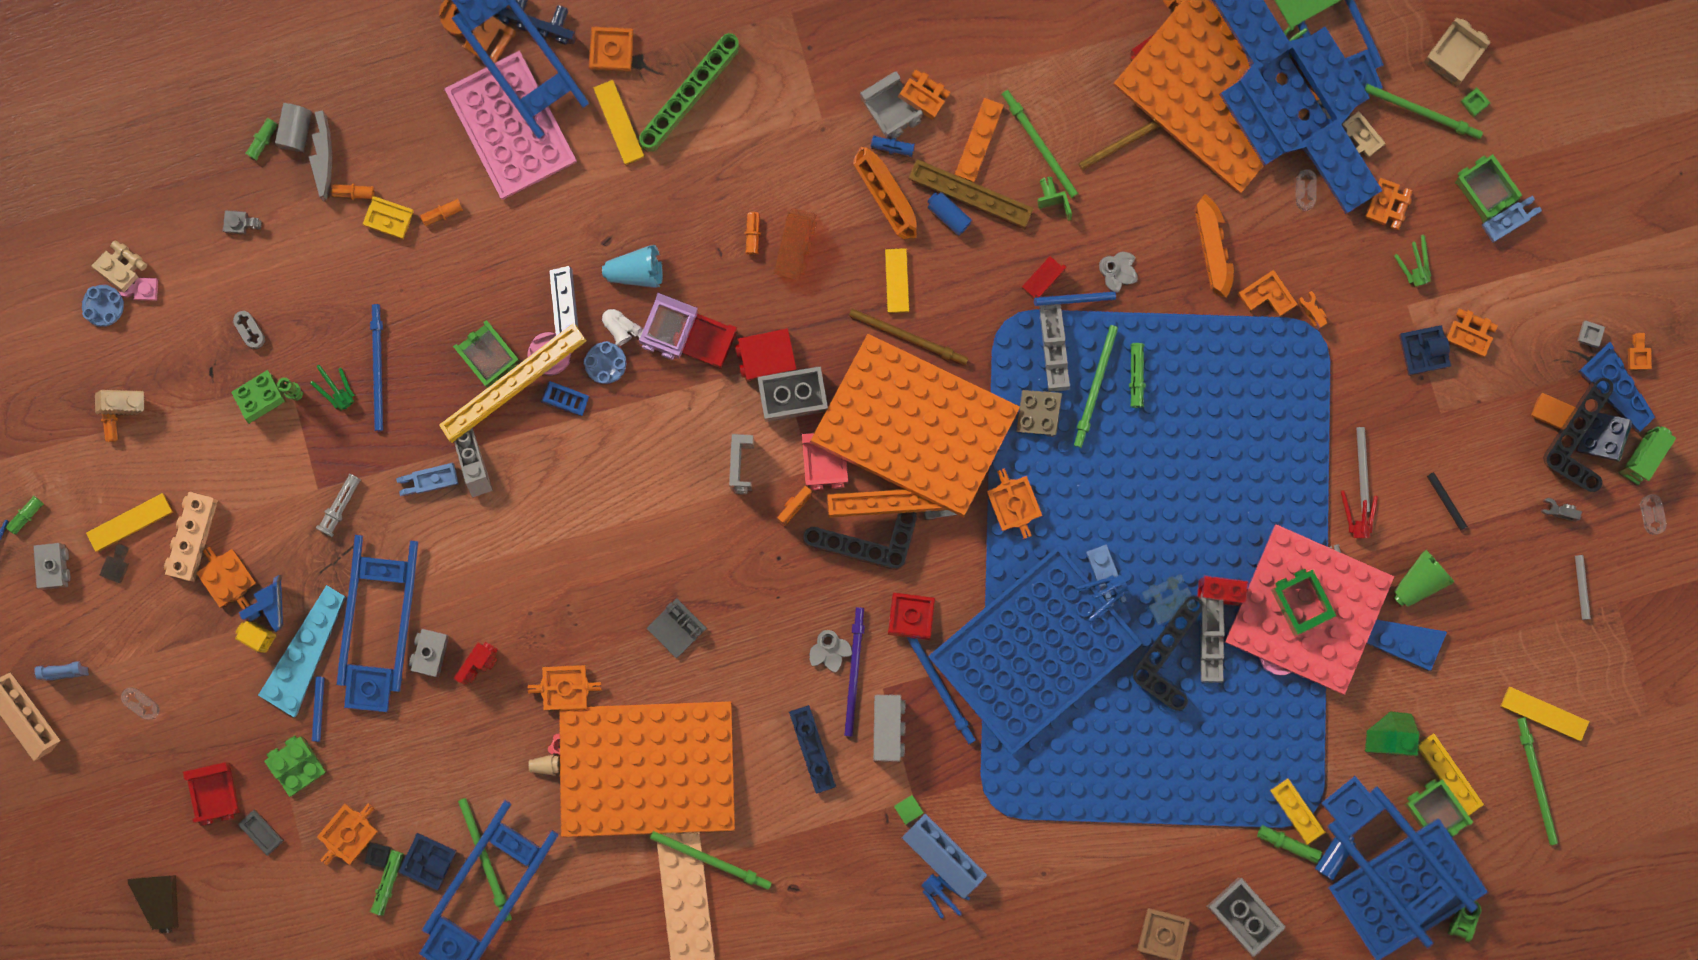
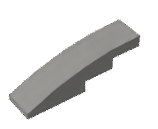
M322 110L314 112L320 132L312 134L317 155L310 156L309 160L319 197L325 201L328 199L331 182L332 148L327 116Z
M1061 304L1039 306L1048 392L1070 390Z
M1201 593L1203 610L1200 614L1201 683H1222L1224 659L1223 600L1203 598Z

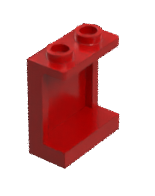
M684 314L680 321L682 325L680 333L676 332L672 340V344L677 347L689 317ZM697 314L682 354L722 369L738 331L737 327L730 324L725 325Z
M788 328L738 338L739 344L735 345L737 357H742L743 365L739 367L741 377H746L747 382H751V380L758 379L761 376L797 370Z
M1204 576L1198 581L1197 596L1201 598L1202 593L1203 598L1223 600V605L1239 607L1240 603L1246 602L1248 581Z
M229 762L183 772L184 780L188 781L195 816L193 823L200 822V826L212 824L213 819L221 818V821L234 819V814L240 813Z

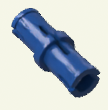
M873 135L871 148L888 151L892 155L897 153L912 157L915 144L896 141L897 138L887 139Z

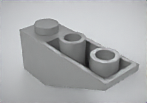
M471 428L461 437H458L454 443L465 483L473 498L493 490L473 428Z

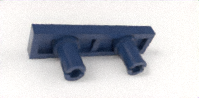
M516 0L524 11L528 0ZM557 5L551 22L528 16L543 38L550 36L556 38L555 41L560 44L567 45L570 43L574 45L576 39L575 32L563 27L569 11L567 8ZM504 8L494 15L495 18L504 24L510 22L516 24L518 29L527 31L511 8Z
M810 706L790 711L789 714L815 793L835 788L836 784Z

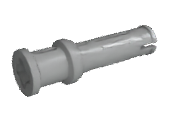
M352 474L348 475L331 508L325 510L323 520L320 525L316 526L317 530L333 537L336 525L343 519L341 514L361 479ZM350 487V489H349L348 493L346 494V496H345L343 502L340 503V501H341L343 495L345 494L347 488ZM332 519L330 525L326 528L329 520Z

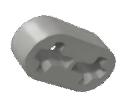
M246 311L236 313L233 322L244 342L252 349L261 348L265 342V337L253 316ZM242 316L249 318L246 321L249 326L247 329L243 324L239 325ZM251 331L254 335L260 336L257 338L258 343L256 344L254 342H250L252 337L249 334V332Z

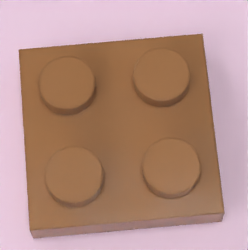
M1147 908L1137 951L1172 960H1180L1190 919Z

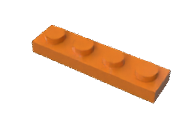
M984 98L956 169V176L973 183L975 182L1003 110V104Z

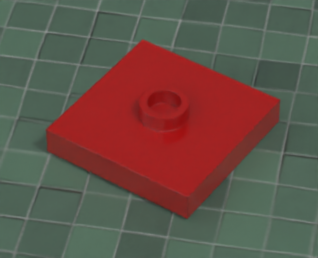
M893 592L888 635L930 640L935 598Z

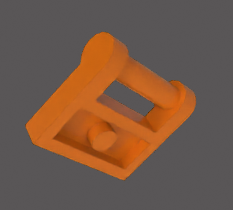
M491 17L472 30V33L485 51L499 30L504 33L489 56L496 63L510 38H514L517 32L495 17ZM466 40L462 48L480 59Z

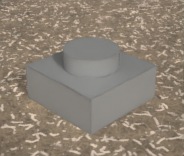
M1583 321L1577 342L1598 348L1605 327Z

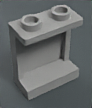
M897 71L860 93L861 100L887 139L890 137L897 138L903 133V129L908 126L911 128L915 127L921 122L920 119L923 117L921 110L918 111L898 98L904 86L900 81L901 78Z
M732 434L729 486L731 490L735 491V494H747L748 491H752L751 482H740L741 448L754 449L753 435Z

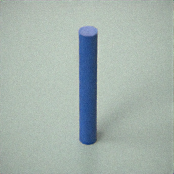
M316 677L312 741L317 742L321 740L325 677Z

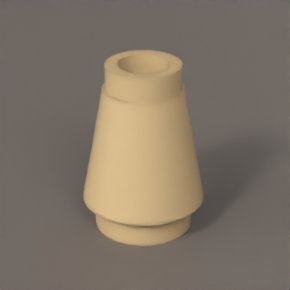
M552 754L529 760L530 773L555 776L556 773H560V756Z

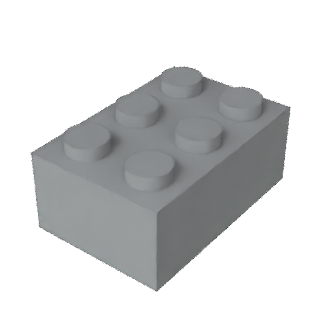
M821 366L758 377L765 422L823 413L828 409Z
M901 695L874 696L873 761L899 762L900 757H904V744H900V735H905V722H901V714L905 713V700H901Z
M1237 878L1206 906L1246 952L1253 957L1286 928L1242 878Z

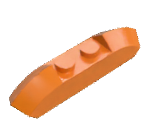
M861 147L854 158L853 165L897 236L903 239L917 238L916 218L906 197L884 162L870 149Z
M1204 194L1194 210L1210 288L1215 294L1226 298L1233 284L1234 267L1233 264L1226 263L1228 253L1227 249L1223 248L1221 241L1224 240V233L1222 227H1218V225L1224 223V219L1215 202Z

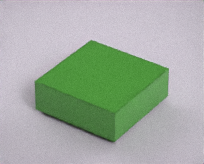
M1475 88L1460 101L1473 118L1491 103L1478 88Z
M913 795L894 806L905 825L923 814Z

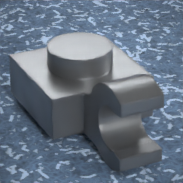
M225 210L223 232L246 234V228L261 229L262 221L259 218H247L248 213Z
M1551 498L1544 499L1545 503L1551 505V509L1541 510L1542 514L1554 515V517L1574 522L1580 520L1582 511L1576 510V506L1563 504V506L1559 507L1555 500Z

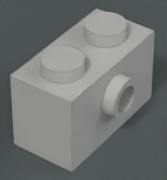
M61 543L34 545L37 588L45 590L68 587L71 577L70 571L66 566L69 552L65 545Z
M421 629V633H417L415 638L416 652L415 654L412 653L409 666H412L411 671L439 678L449 636Z

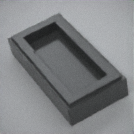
M255 809L238 824L267 856L284 842L279 834Z

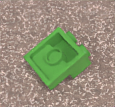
M291 737L285 742L286 746L280 751L278 748L272 750L267 754L268 759L264 761L289 797H292L327 773L304 737Z

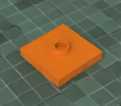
M591 27L589 69L631 71L634 30L628 28Z
M806 485L795 498L792 496L784 505L786 508L777 517L778 522L783 527L790 522L811 498V490Z

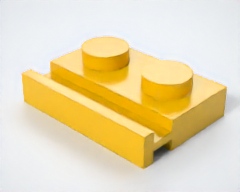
M373 196L363 226L404 239L414 211L413 209Z

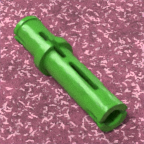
M1143 343L1131 344V383H1129V389H1131L1130 407L1132 408L1144 407V389H1146V384L1144 383Z
M281 378L277 382V387H279L280 391L284 392L287 398L293 400H300L302 398L303 391H301L302 389L297 383L291 382L287 378Z
M1261 825L1257 833V838L1274 844L1276 848L1280 847L1315 864L1318 863L1322 851L1286 836L1282 831L1277 832L1265 825Z
M391 850L381 883L375 891L376 896L370 910L371 913L384 916L387 902L392 897L391 892L405 855L404 853Z

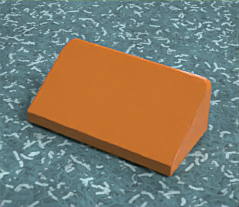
M1542 393L1536 400L1531 417L1561 429L1575 407Z

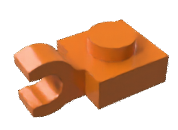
M1311 291L1308 293L1310 302H1305L1303 297L1299 298L1298 302L1306 310L1305 313L1314 328L1318 330L1327 324V316L1321 308L1319 309L1317 305L1315 306L1316 296Z
M1645 333L1633 334L1632 342L1634 348L1628 349V370L1652 369L1651 348H1645Z

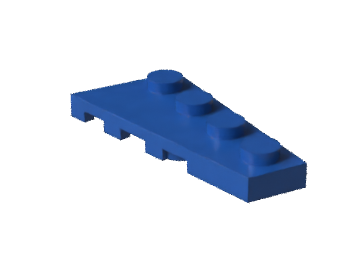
M1609 342L1578 372L1590 384L1598 377L1610 379L1614 389L1607 402L1623 418L1630 419L1633 422L1632 427L1637 432H1640L1655 416L1642 394L1638 392L1632 377L1625 370L1624 364L1615 353L1612 343ZM1601 381L1597 385V390L1600 393L1605 392L1607 384Z
M1376 620L1366 644L1427 671H1431L1447 632Z

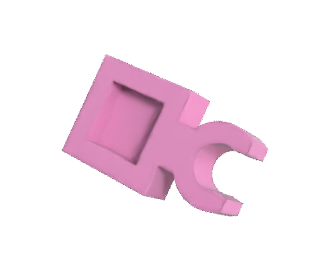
M137 278L135 284H132L126 292L119 293L125 298L134 294L135 300L157 301L158 280L154 278Z

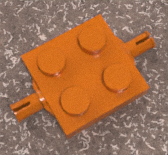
M1005 468L999 470L997 473L1001 484L987 491V495L1002 532L1010 528H1020L1023 539H1026L1027 536L1031 537L1032 535L1027 524L1031 520L1041 517L1042 513L1028 478L1025 476L1017 480H1009Z
M207 547L209 553L204 549L202 552L209 562L196 574L218 606L223 608L230 602L235 601L238 602L242 610L251 606L244 595L257 584L234 550L231 549L221 556H216L211 547Z
M586 665L542 667L543 678L541 684L528 685V689L536 688L535 690H528V694L541 693L543 710L587 709L589 691L602 690V687H593L602 686L601 682L588 683Z
M367 803L361 812L354 811L347 804L341 807L317 836L328 849L327 853L320 859L321 862L328 865L334 856H337L349 865L353 863L379 832L367 819L375 809L371 804Z

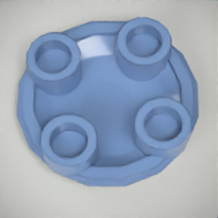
M108 285L90 287L82 301L83 317L96 326L114 324L121 317L124 310V301L121 294L115 288Z
M607 341L593 346L584 358L585 370L589 377L595 382L602 384L613 383L618 380L625 372L627 365L626 356L622 349Z

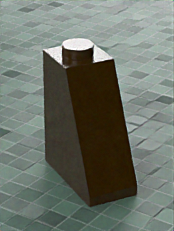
M176 875L127 879L128 885L152 930L159 929V933H171L172 928L179 927Z

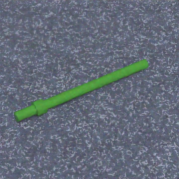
M1367 84L1365 87L1367 93L1453 128L1459 134H1467L1477 139L1482 137V131L1468 126L1469 124L1460 120L1458 122Z
M1009 90L1004 91L1001 95L1010 106V112L1018 118L1070 197L1073 198L1078 192L1024 114V108L1020 102H1016Z
M1110 325L1085 410L1076 428L1078 432L1074 442L1075 447L1082 448L1085 435L1089 433L1091 426L1089 422L1118 331L1117 326Z
M1526 717L1517 719L1521 733L1519 738L1521 745L1524 744L1549 844L1555 845L1558 844L1532 744L1534 742L1533 735L1529 732Z
M464 798L459 800L458 803L476 846L481 836L467 799ZM484 848L479 858L495 897L493 899L495 906L501 911L507 898L505 894H502L488 854ZM510 913L508 914L504 922L512 920Z
M653 831L650 839L742 878L745 883L755 884L767 890L771 886L770 881L757 876V873L751 870L745 871L658 832Z

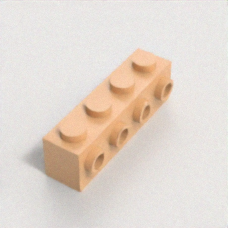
M189 492L188 496L184 497L182 517L179 516L176 523L178 531L170 544L172 552L164 565L166 575L195 582L196 572L199 569L203 555L202 551L205 548L218 500Z
M8 673L0 677V716L33 761H36L49 754L60 742V739L13 675Z

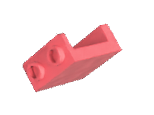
M814 433L802 434L806 486L810 487L812 491L823 490V486H832V489L844 488V484H848L847 461L811 444L810 440Z

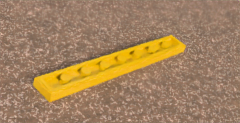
M571 324L442 422L440 427L448 440L453 443L458 437H461L585 343L586 339L577 325Z

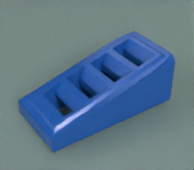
M549 381L541 402L582 416L589 396ZM552 389H555L556 392L553 400L549 399ZM563 392L564 396L561 403L557 402L560 393ZM569 395H572L573 397L571 399L570 405L567 406V399ZM577 397L581 398L578 409H575L574 405Z

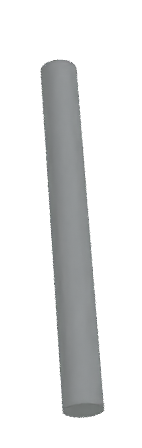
M1358 427L1356 430L1361 511L1363 500H1367V512H1370L1365 427Z

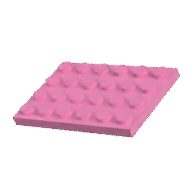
M520 51L494 63L520 99L538 87ZM487 67L445 88L502 200L577 163L549 107L533 116L545 134L537 139Z

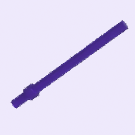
M856 607L855 623L852 624L851 632L854 634L844 736H853L861 640L862 634L865 631V625H863L864 608Z

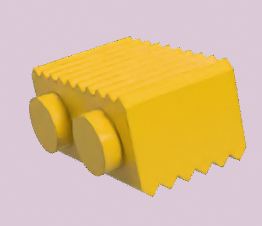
M249 621L242 622L235 632L237 634L236 640L257 652L263 653L268 651L276 638V634L272 633V631H268L265 627Z

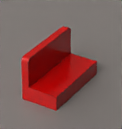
M1049 256L1026 281L1022 289L1033 299L1042 297L1065 272L1067 267L1064 264L1061 266Z

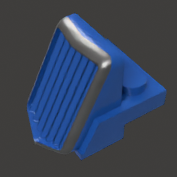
M281 575L273 578V584L253 594L257 602L238 612L242 620L248 619L251 622L262 616L260 612L263 610L274 631L277 632L282 629L284 624Z

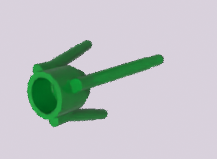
M317 365V369L334 391V399L314 381H311L310 384L330 401L335 409L339 408L342 411L355 402L353 400L355 395L350 389L343 369L339 368L338 371L346 391L344 389L338 390L323 368Z

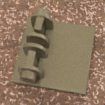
M1022 390L1016 432L1046 434L1045 436L1054 437L1057 434L1062 393Z

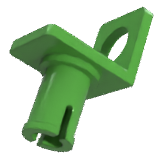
M1047 177V183L1045 178L1041 179L1039 182L1044 197L1038 198V209L1063 203L1067 219L1070 221L1072 219V212L1066 192L1056 193L1052 177Z

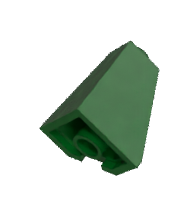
M1392 711L1387 713L1367 730L1365 752L1407 757L1417 756L1419 732L1413 715L1411 713Z

